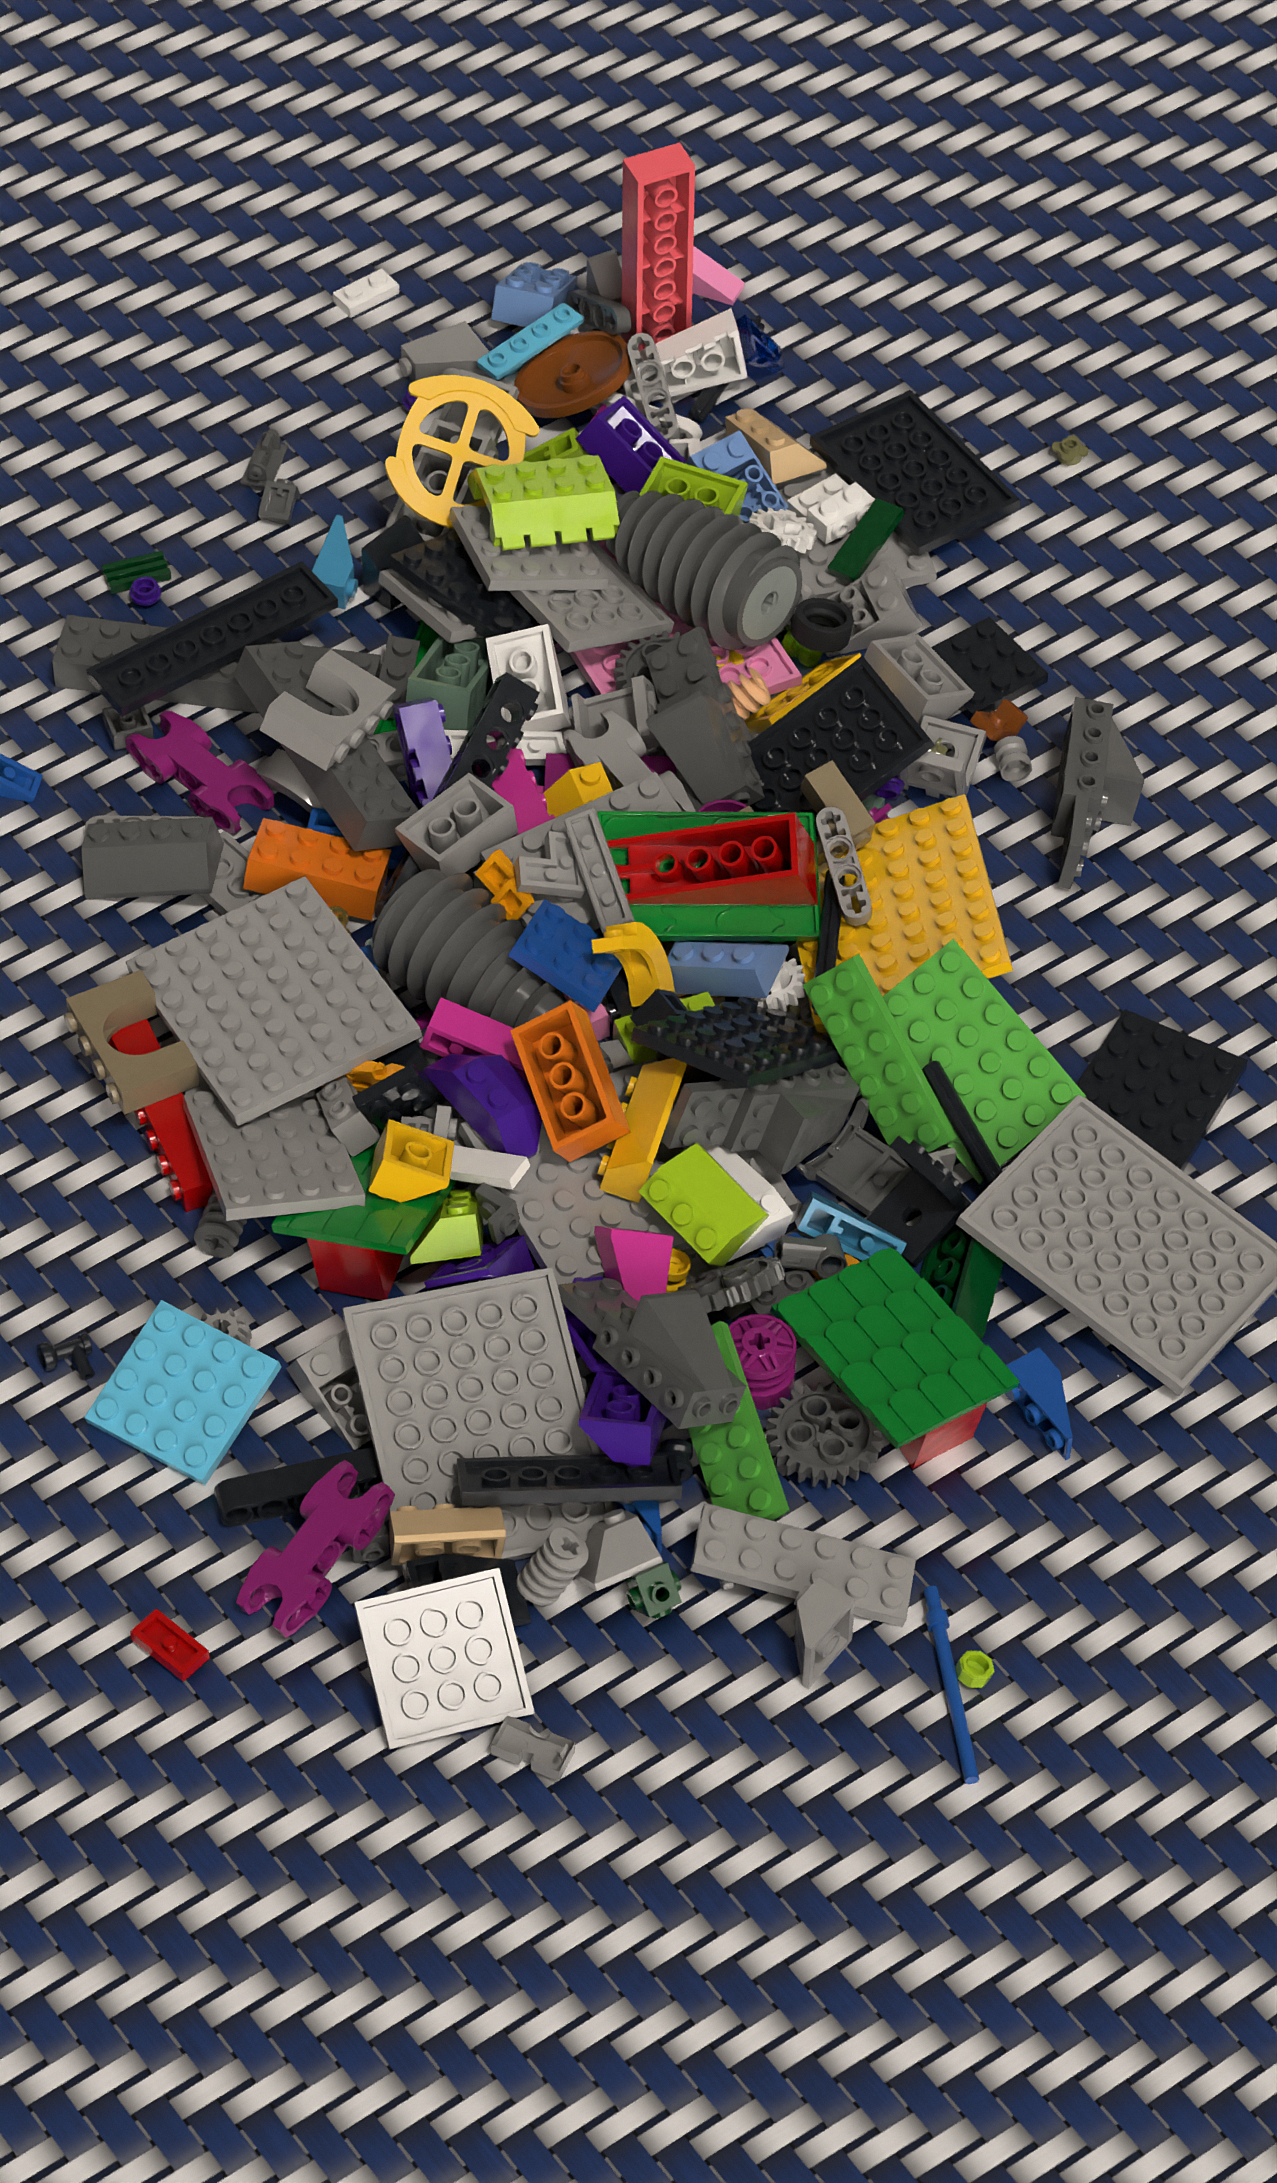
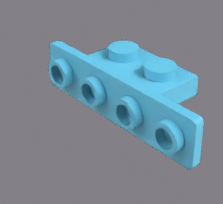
M561 303L479 358L477 366L495 380H500L503 377L507 378L521 369L529 359L583 324V316L567 304Z

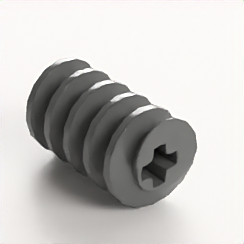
M213 1188L212 1195L209 1197L207 1206L203 1211V1216L199 1221V1226L195 1230L194 1240L197 1246L210 1256L217 1258L230 1257L234 1254L233 1248L238 1245L239 1236L243 1233V1226L247 1223L248 1219L226 1221Z

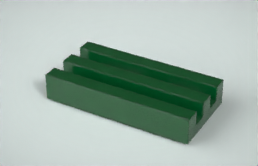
M163 551L102 565V573L111 594L130 590L133 582L140 577H151L157 583L172 580L171 571L168 568L166 559H164Z

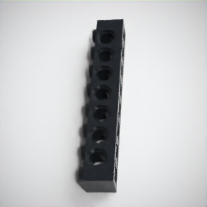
M508 672L496 678L433 799L468 773L476 777L472 772L473 763L479 765L482 770V777L476 778L494 791V787L491 785L495 777H500L508 766L509 760L506 759V756L510 749H515L524 734L521 728L525 720L529 721L538 708V704L535 701L540 692ZM502 708H506L510 712L511 722L504 720L502 717ZM487 735L492 736L496 740V750L488 746L486 741ZM407 849L378 901L384 906L406 881L422 872Z

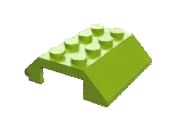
M583 455L567 459L553 458L548 461L538 462L524 461L510 465H489L488 467L475 468L467 476V483L474 500L484 499L489 510V536L493 546L501 545L502 551L525 548L524 536H528L529 546L532 548L556 545L555 533H559L561 544L587 542L586 530L589 529L592 541L614 539L615 533L618 532V525L620 524L615 490L599 455Z

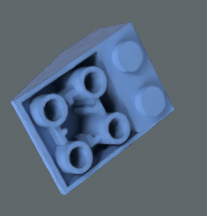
M533 262L521 264L496 284L491 320L522 327L529 326L561 303L566 304L567 293L573 291L578 281V276L569 275L570 272L568 270L554 268L552 271L541 269L540 264Z
M740 430L691 455L685 462L688 465L748 482V488L739 516L744 523H749L751 514L757 513L758 509L767 512L768 508H772L774 511L789 509Z

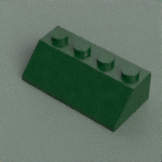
M955 1224L925 1257L920 1277L921 1279L924 1277L951 1310L961 1317L980 1339L983 1338L1004 1261Z

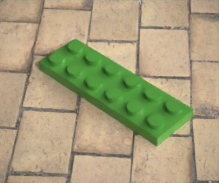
M860 954L802 985L852 1079L860 1086L859 1092L868 1101L869 1110L889 1147L900 1136L909 1144L914 1139L929 1153L957 1138L953 1127Z
M718 1321L711 1327L725 1366L746 1385V1388L732 1422L690 1427L688 1430L712 1504L773 1521L790 1510L727 1323Z

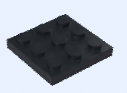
M987 617L931 647L974 692L973 697L959 708L969 720H971L976 711L988 713L995 711L1004 699L1013 701L1048 682V672L991 617Z

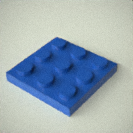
M544 899L508 954L510 958L592 1012H595L623 967L618 958L613 954H593L591 940L603 937L594 932L589 925L577 921L565 913L560 906L552 904Z

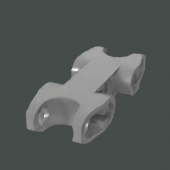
M610 709L600 713L602 717L601 725L605 732L603 736L594 739L585 738L572 729L562 733L563 744L575 768L601 762L613 791L652 774V771L640 759V757L647 754L642 737L628 721ZM669 770L659 775L682 812H696L679 779Z

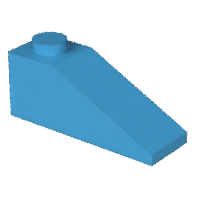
M336 515L312 572L338 598V608L346 609L350 597L354 598L356 596L358 579H354V565L343 517Z
M810 1191L795 1221L798 1230L814 1238L822 1234L835 1235L840 1240L843 1252L862 1261L871 1257L877 1251L889 1247L902 1254L907 1245L900 1238L813 1191Z

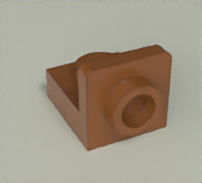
M1004 699L996 711H991L990 713L976 711L970 722L978 729L985 730L990 740L1000 741L1008 736H1017L1027 721L1028 716L1010 700Z

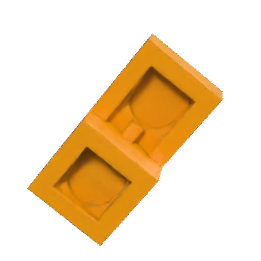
M501 849L494 851L475 873L494 894L490 902L492 904L498 903L505 907L507 920L516 919L519 921L534 904L531 893L517 892L515 866Z

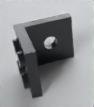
M418 1039L373 1060L377 1063L381 1062L385 1066L394 1063L405 1068L352 1096L356 1108L382 1131L389 1119L401 1122L402 1117L422 1115L421 1111L427 1109L436 1101L439 1104L446 1102L444 1095L423 1073L424 1068L430 1064L423 1049L420 1047Z
M898 1136L890 1147L909 1166L911 1171L867 1220L905 1241L907 1245L902 1255L917 1267L956 1224L958 1217L971 1203L960 1192V1189L963 1187L962 1183L952 1175L953 1173L938 1160L935 1161L914 1139L909 1144L902 1137ZM913 1211H921V1220L916 1225L908 1226L906 1224L908 1215Z

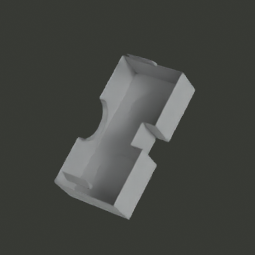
M509 1715L504 1719L491 1743L492 1755L517 1765L523 1759L531 1763L532 1771L560 1781L575 1753L574 1741L554 1733L548 1736L541 1735L531 1727V1724Z

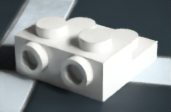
M834 474L788 499L787 505L789 507L788 510L796 513V517L807 518L806 523L814 525L813 529L817 531L816 536L825 544H828L853 530L875 499L856 482L849 486L837 474Z

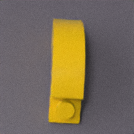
M630 922L605 926L604 938L591 940L593 954H613L622 964L628 981L632 1007H640L656 989L675 993L672 972L666 953L657 936L645 924Z

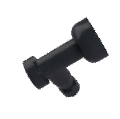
M87 1333L78 1335L76 1340L53 1346L50 1342L37 1344L38 1357L44 1371L56 1368L58 1360L72 1356L82 1380H88L95 1375L87 1357V1354L92 1353V1345Z

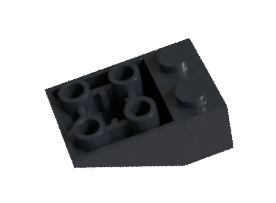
M437 1554L406 1561L408 1589L499 1568L513 1626L531 1623L525 1597L520 1594L517 1587L518 1572L514 1560Z

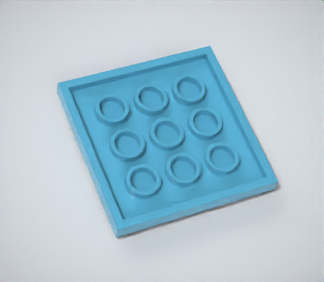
M161 1300L84 1418L87 1423L205 1486L282 1366L279 1361Z

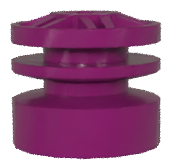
M751 1314L739 1318L729 1326L756 1410H766L778 1406L779 1399L781 1397L787 1399L790 1396V1390L794 1388L796 1338L791 1328L778 1318L764 1314Z

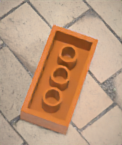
M263 818L247 860L243 889L268 894L306 876L331 911L372 921L386 882L391 850L378 848L354 851L344 837Z
M570 1000L510 1030L554 1152L571 1162L631 1132L585 1010Z

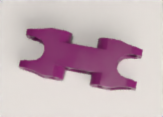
M165 710L159 714L160 727L166 736L159 739H149L138 733H132L126 737L128 752L147 776L158 784H162L170 777H173L191 791L188 795V801L194 812L200 817H213L216 826L228 833L235 834L242 829L240 826L241 817L234 807L241 804H251L261 810H268L275 805L273 792L253 767L241 759L236 760L229 766L224 764L209 752L212 744L207 733L192 720L173 711Z
M346 1460L334 1466L314 1484L303 1499L300 1506V1514L307 1520L286 1548L281 1551L274 1546L269 1547L252 1565L238 1594L237 1605L242 1611L251 1615L259 1611L271 1599L283 1598L274 1616L272 1626L279 1634L286 1638L297 1632L308 1620L317 1614L328 1599L332 1584L325 1576L346 1548L351 1546L356 1550H362L370 1544L380 1531L394 1500L395 1494L391 1488L380 1482L371 1487L363 1496L348 1499L356 1483L358 1472Z

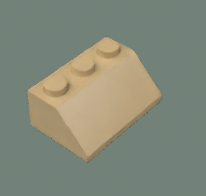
M741 409L736 414L725 417L726 437L740 430L774 485L826 469V462L755 410Z
M439 1504L434 1506L433 1509L418 1510V1507L415 1506L397 1508L396 1511L390 1512L389 1516L391 1564H406L408 1560L437 1554L501 1559L506 1531L500 1505H488L484 1508H474L471 1506L455 1508L452 1504Z

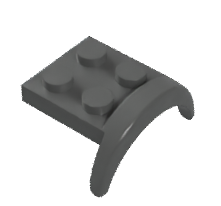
M861 1098L857 1101L848 1123L829 1148L814 1161L806 1165L798 1163L796 1168L807 1179L818 1181L869 1217L907 1176L911 1169L893 1149L863 1129L868 1116L869 1103L866 1099Z

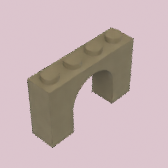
M830 761L804 776L800 790L818 814L826 807H836L842 810L846 816L855 849L865 846L872 839L871 835L876 823L835 763ZM749 805V806H747L746 808H744V809H742V810H740V811H738V812H754V811L752 810V808H751L750 805ZM833 819L827 820L832 837L838 835L836 823H834ZM820 839L816 841L818 866L826 862ZM845 846L834 847L831 850V855L835 858H841L848 848Z
M142 970L66 998L68 1013L64 1014V1020L67 1028L71 1033H77L81 1052L85 1057H91L92 1068L97 1079H104L107 1084L105 1086L111 1103H118L124 1115L200 1085L197 1063L193 1059V1055L184 1040L143 1055L124 1054L108 1044L110 1038L120 1029L157 1015L155 992Z

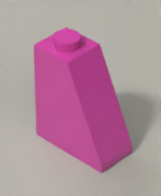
M595 1226L594 1234L606 1278L618 1281L622 1285V1289L638 1301H640L642 1295L666 1293L674 1236L657 1232Z

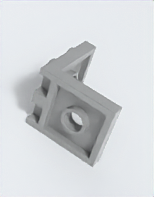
M924 715L920 726L935 744L939 737L942 738L940 744L952 749L955 754L953 757L930 751L926 752L900 772V779L905 783L904 789L908 790L909 785L926 789V795L939 798L940 793L952 797L963 794L967 796L987 737L986 731Z

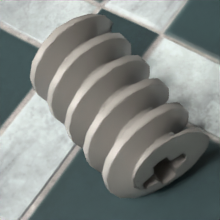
M557 1527L552 1530L549 1537L544 1540L543 1545L538 1548L536 1554L531 1557L529 1563L519 1573L517 1587L520 1594L528 1601L543 1606L551 1605L557 1601L561 1593L566 1590L567 1586L588 1560V1548L581 1536L566 1527Z

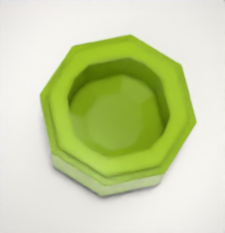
M966 1651L955 1666L958 1680L969 1688H983L994 1673L992 1659L981 1651Z

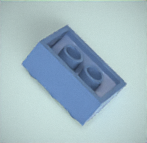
M675 941L667 959L671 968L676 994L697 995L708 991L710 995L767 998L790 949L788 945Z

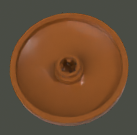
M604 331L582 332L557 340L529 359L520 369L514 382V386L518 387L520 392L517 397L518 402L530 415L541 418L569 416L599 404L611 396L630 374L632 363L625 340L617 334L612 335Z

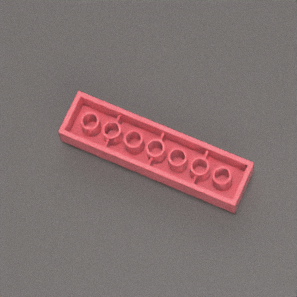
M680 142L623 159L622 305L628 308L631 316L630 331L621 334L626 344L637 333L650 335L656 344L692 327L695 164ZM644 343L639 345L638 351L646 348Z

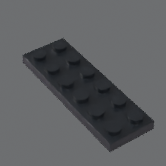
M674 1452L654 1453L650 1465L631 1467L621 1462H613L607 1454L457 1458V1477L462 1506L469 1505L474 1508H484L488 1505L506 1504L511 1507H521L525 1504L533 1503L557 1506L568 1502L593 1505L602 1501H616L622 1504H629L637 1500H653L658 1503H666L672 1499H682V1483Z

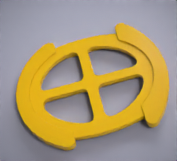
M438 375L417 380L409 385L408 393L417 397L403 424L397 444L396 457H388L384 467L393 490L413 512L429 522L455 529L449 519L451 507H464L467 505L487 507L484 499L470 504H459L454 501L453 495L462 465L465 462H470L481 467H488L489 465H510L523 462L526 436L536 437L540 429L530 413L516 399L497 386L467 376ZM456 401L467 405V414L457 443H449L423 434L420 431L419 426L423 419L437 407ZM481 410H486L493 414L504 430L508 443V459L505 461L475 452L469 447L478 413ZM415 445H421L451 457L450 469L442 494L439 496L429 493L417 477L412 459V448Z

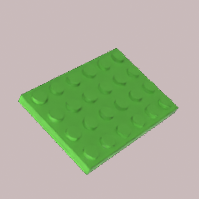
M954 939L883 996L921 1070L925 1065L937 1060L940 1062L1000 1168L1027 1147L1077 1095L1086 1098V1095ZM956 1133L957 1138L945 1145L948 1149L954 1148L956 1150V1158L980 1185L984 1180Z

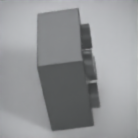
M113 706L102 709L103 722L115 750L126 748V737L132 733H138L146 738L154 739L153 726L144 706L123 717Z

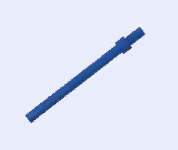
M928 1586L923 1590L928 1610L925 1615L928 1631L933 1633L964 1781L966 1784H975L979 1781V1774L947 1629L950 1627L947 1611L942 1609L938 1587Z

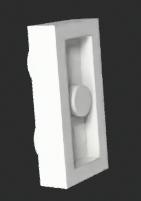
M381 268L333 292V302L346 315L352 318L398 295L399 284Z

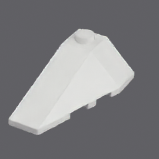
M722 1144L703 1145L702 1147L769 1214V1217L729 1261L784 1236L793 1212L776 1189L738 1154L730 1152ZM681 1147V1152L685 1151L689 1147Z

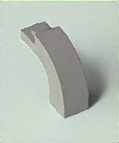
M277 749L272 756L267 757L259 765L258 775L271 790L279 791L290 797L310 814L312 808L325 809L286 751Z

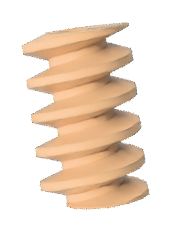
M749 667L750 679L743 673L739 674L741 685L738 686L732 680L728 682L733 694V702L737 714L743 717L744 720L749 718L750 711L753 713L758 712L760 704L766 706L771 702L770 693L765 681L752 667Z

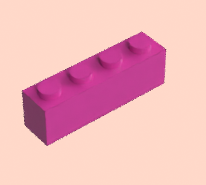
M496 741L487 743L491 749L496 750ZM521 748L510 749L506 756V759L509 760L508 766L500 777H495L491 785L497 794L514 806L518 833L513 837L555 818L553 814L549 815L547 812V802L542 792L538 793L536 789L537 785L533 771H527L525 756ZM474 763V770L478 778H481L482 770L479 765Z
M440 997L420 1044L421 1048L442 1057L450 1054L502 1055L530 1086L510 1032L514 1028Z

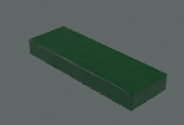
M876 498L828 565L829 574L850 583L858 580L903 518V508Z

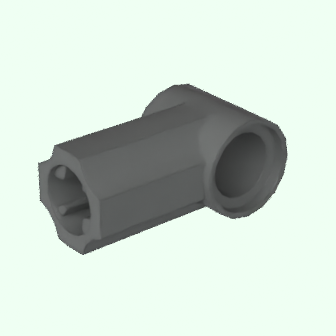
M822 1234L815 1239L781 1236L776 1240L774 1258L778 1257L783 1268L817 1271L820 1277L827 1279L847 1267V1261L840 1240L833 1234Z

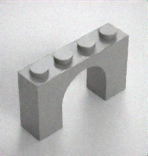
M330 649L315 663L305 688L336 706L345 716L328 715L317 711L284 691L269 705L259 730L327 771L335 762L340 764L351 747L356 749L366 733L371 735L381 719L385 721L393 711L392 705H395L391 701L396 689Z

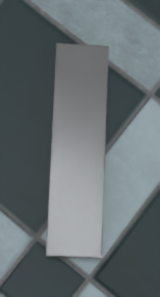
M591 807L564 818L563 822L602 933L606 931L605 926L635 922L595 808Z

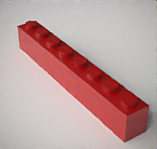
M147 1019L120 1029L108 1042L115 1050L129 1055H143L161 1049ZM181 1092L134 1111L138 1124L140 1126L145 1125L147 1129L145 1136L150 1150L156 1149L158 1152L157 1163L163 1176L168 1175L171 1180L168 1184L174 1201L180 1200L185 1212L207 1206L208 1199L212 1195L213 1185L183 1107V1093Z

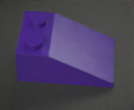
M524 1235L504 1239L500 1244L495 1242L485 1243L482 1247L481 1256L448 1260L425 1281L426 1288L437 1290L534 1271Z

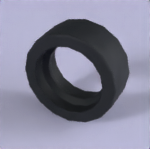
M826 598L806 599L796 606L791 633L800 645L810 650L830 653L840 651L849 644L854 617L849 609L836 601ZM814 623L826 624L833 628L818 626Z

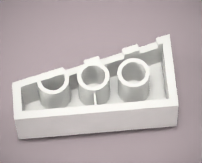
M731 308L655 344L670 396L748 378L739 331ZM645 349L639 351L643 361L649 360ZM632 367L629 376L623 383V388L627 397L642 402ZM655 369L646 370L642 375V380L652 382L657 378L658 371ZM655 396L650 400V402L663 399L664 397Z

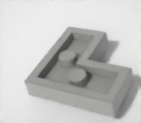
M548 831L544 838L546 859L518 856L515 861L517 892L573 898L583 897L585 882L567 833Z

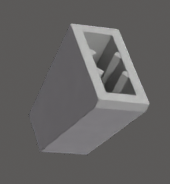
M466 321L401 345L399 367L403 375L408 376L412 382L442 375L447 368L462 369L495 380L477 366V360L489 351Z

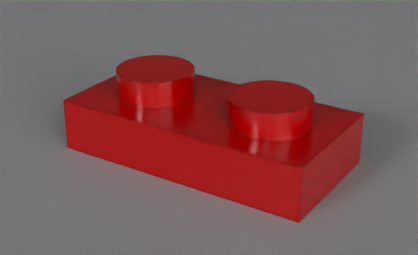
M157 1608L130 1631L132 1641L183 1682L210 1659L208 1649Z

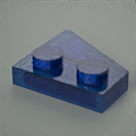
M746 314L737 319L736 324L744 361L775 374L785 368L781 347Z

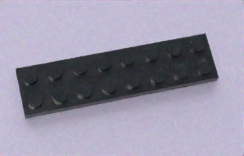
M301 561L86 669L87 679L123 717L241 657L245 646L267 644L338 608V598Z

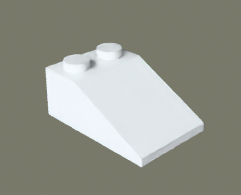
M545 624L486 638L493 683L496 678L508 672L540 692L535 701L538 704V708L529 721L525 720L521 731H553L572 726L567 696L549 625ZM502 708V717L504 720L511 722L510 712L506 708Z

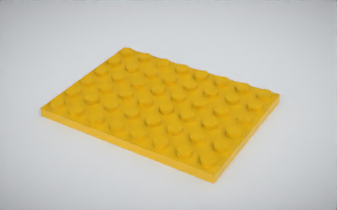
M966 795L948 798L942 802L918 808L912 812L876 823L871 835L872 839L865 846L855 849L871 899L872 916L866 924L853 926L844 920L841 912L836 966L860 954L883 997L954 939L987 979L1014 971ZM849 849L844 852V855L841 858L845 857L849 853ZM827 862L818 866L821 910L825 874L829 870ZM845 874L844 886L854 885L858 878L853 874ZM857 896L851 897L852 909L855 911V914L860 913L861 908L858 905ZM796 941L801 965L803 966L802 970L805 974V983L814 979L818 941ZM811 1007L817 1032H827L820 1017L814 1014V1009Z

